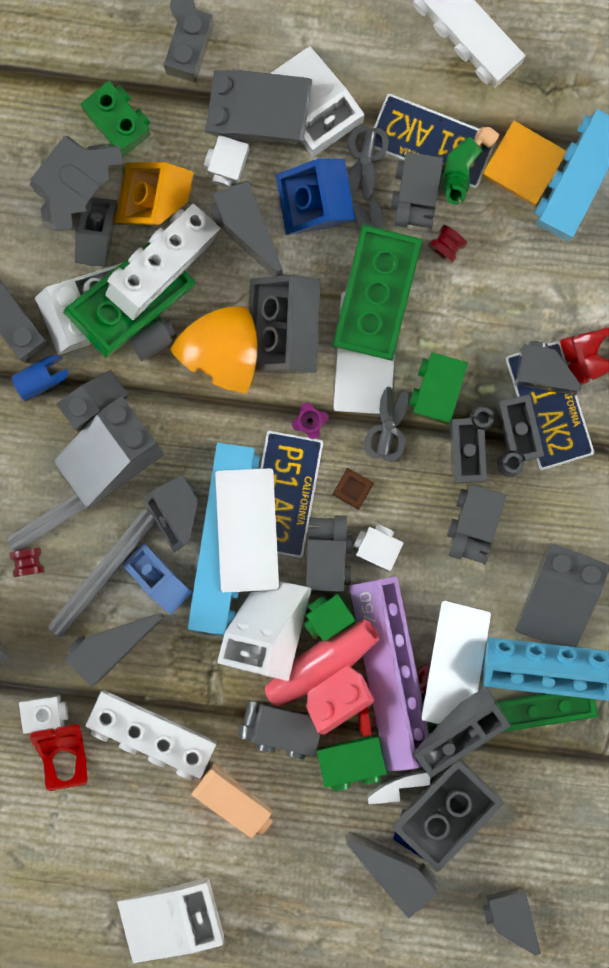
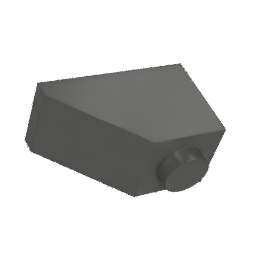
M91 197L85 205L86 212H81L75 232V263L106 267L112 244L117 200Z
M529 341V345L524 344L522 346L515 379L516 386L573 396L580 392V383L555 349H550L547 343L539 341Z
M110 370L77 388L59 401L57 406L72 427L79 432L98 412L119 397L123 396L125 399L129 395Z
M182 474L152 490L142 498L173 552L178 551L189 543L198 505L194 486Z
M519 887L486 895L488 905H484L483 910L487 925L493 923L497 933L533 955L541 954L524 888Z

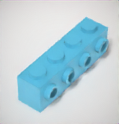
M598 109L591 116L587 114L584 116L577 130L581 133L579 140L576 144L571 142L563 156V159L567 161L562 172L557 169L549 183V187L553 188L549 198L543 197L534 213L539 216L535 225L567 242L574 237L609 169V115Z
M488 637L484 656L483 686L609 701V651Z

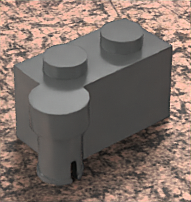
M171 0L170 9L177 21V25L164 68L168 75L196 83L214 27L213 15L195 10L194 0Z
M406 152L404 161L398 160L395 179H401L399 191L393 190L390 208L396 210L394 226L407 228V225L432 229L443 163L442 157Z
M530 394L499 401L495 404L507 453L499 458L497 466L499 472L506 477L518 475L523 469L524 461L544 456Z
M486 407L475 408L471 411L468 418L452 419L449 424L453 484L487 481L485 431L493 425L494 417L493 412Z
M469 484L467 490L461 489L456 503V507H460L461 510L457 520L452 518L447 532V536L452 538L448 556L459 560L464 557L486 565L489 557L485 555L490 554L491 544L507 495L473 484Z
M334 515V518L309 517V525L319 527H309L306 587L311 588V590L344 591V585H350L351 566H345V555L352 554V535H347V516Z
M254 700L247 701L248 705L243 724L239 725L237 737L251 740L257 744L256 749L274 753L275 748L287 750V756L304 760L305 755L315 756L320 733L317 732L310 714L273 705L268 707L267 704L255 702Z

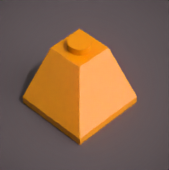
M127 162L125 164L114 223L119 225H160L188 203L194 172L168 162Z

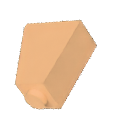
M215 763L212 764L191 793L193 797L251 839L256 833L262 836L273 822L269 818L272 814V809Z

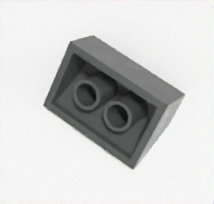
M294 274L250 279L249 312L253 318L257 336V359L254 372L284 374L316 373L320 279Z

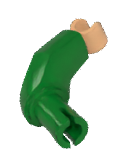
M491 127L480 128L474 140L471 137H467L448 154L441 178V187L446 194V200L450 204L458 205L459 198L461 202L465 200L466 192L470 188V166L482 153V149L479 147L482 143L490 148L498 139L499 134Z

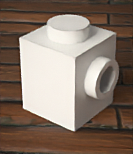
M221 135L218 136L215 148H209L204 162V166L208 167L209 177L213 178V183L223 187L239 184L249 154V144Z
M377 524L375 529L368 527L366 532L360 530L353 547L358 549L356 556L391 571L404 542L392 537L394 531Z
M60 695L19 702L23 734L65 726L64 720L69 718L66 701L61 702Z

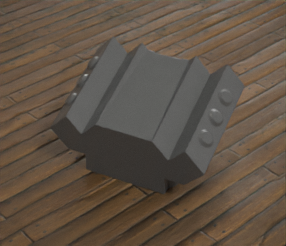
M63 136L30 179V186L34 189V192L46 200L41 207L42 225L54 231L73 229L71 214L86 212L85 205L103 182L110 181L108 166L122 164L120 146L100 144L88 146L85 149L69 136Z

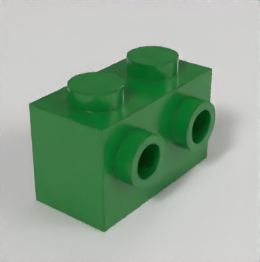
M108 81L80 103V105L111 145L120 146L121 157L123 158L151 135L147 127L150 121L140 109L134 111L127 103L131 98L121 85L115 88Z
M431 352L429 359L423 358L418 372V376L423 377L420 389H413L409 406L414 407L412 415L449 425L468 362Z
M336 593L327 600L322 595L308 604L310 611L306 613V616L309 620L304 622V625L314 640L320 636L324 642L355 622V619Z
M377 734L318 747L316 750L324 787H331L332 792L350 788V783L362 780L363 785L381 781L382 775H387Z

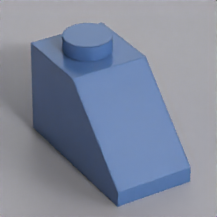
M145 543L122 564L143 590L170 615L193 593Z

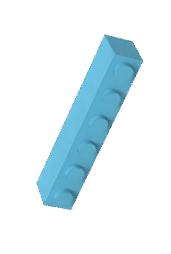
M217 442L187 630L224 635L235 617L236 611L230 610L232 598L238 599L239 592L221 591L215 473L216 471L258 469L260 456L254 455L255 448Z

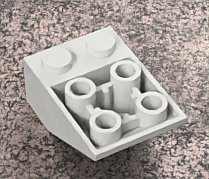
M311 46L270 73L312 79L304 142H302L312 158L363 123L364 113Z
M120 264L45 287L35 297L58 355L92 344L63 311Z
M279 581V588L277 590L251 591L225 631L217 663L289 681L311 588Z
M209 877L117 901L133 963L192 954L222 946L224 943V934Z

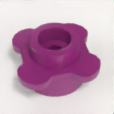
M304 403L300 407L301 412L298 418L292 421V427L295 431H303L310 439H317L320 436L319 430L322 425L328 422V414L325 411L319 412L314 409L311 403ZM309 418L313 419L312 424L307 423Z

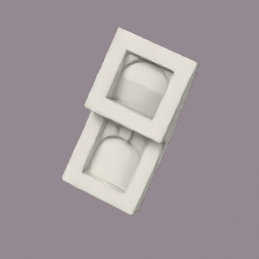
M425 770L394 777L367 794L368 804L400 801L399 788L430 785V777Z

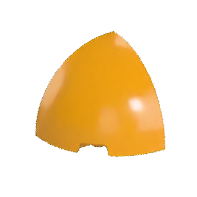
M244 306L226 307L210 312L189 325L175 340L170 351L192 372L198 370L210 375L213 379V384L227 390L246 394L253 379L257 359V336L253 318L248 308Z

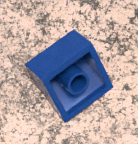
M318 158L275 174L286 235L333 228L355 220L345 159Z

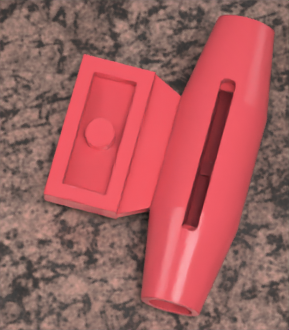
M364 619L344 628L326 641H320L294 659L289 681L273 678L265 686L266 696L274 706L281 707L307 695L306 707L317 732L325 735L374 702L363 676L351 668V666L379 641L376 629L368 620Z

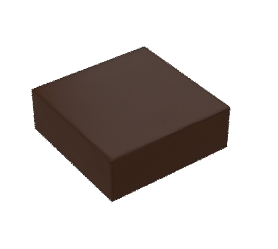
M347 468L332 495L359 510L374 482Z

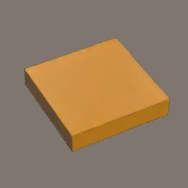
M513 121L482 176L535 207L562 162L566 150L518 122Z

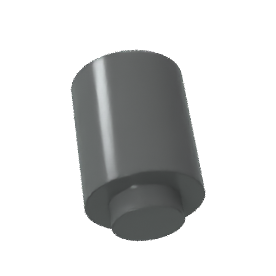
M158 317L133 336L130 341L139 359L143 361L171 347L174 343L172 338L176 337L177 334L169 319L163 322L161 317Z

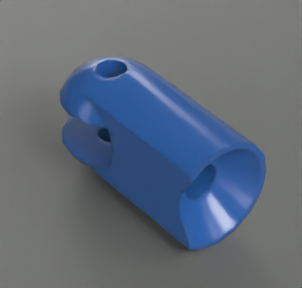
M50 355L11 376L17 392L25 402L66 379L69 369L62 370L50 376L46 369L63 359L61 356Z

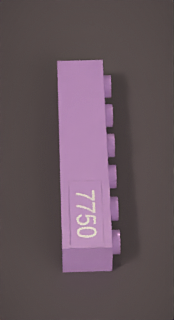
M395 576L350 585L356 623L364 619L368 620L374 626L379 636V641L363 655L370 693L374 699L373 708L386 772L422 767L414 756L413 751L429 736L427 721H423L421 718L423 702L398 578Z

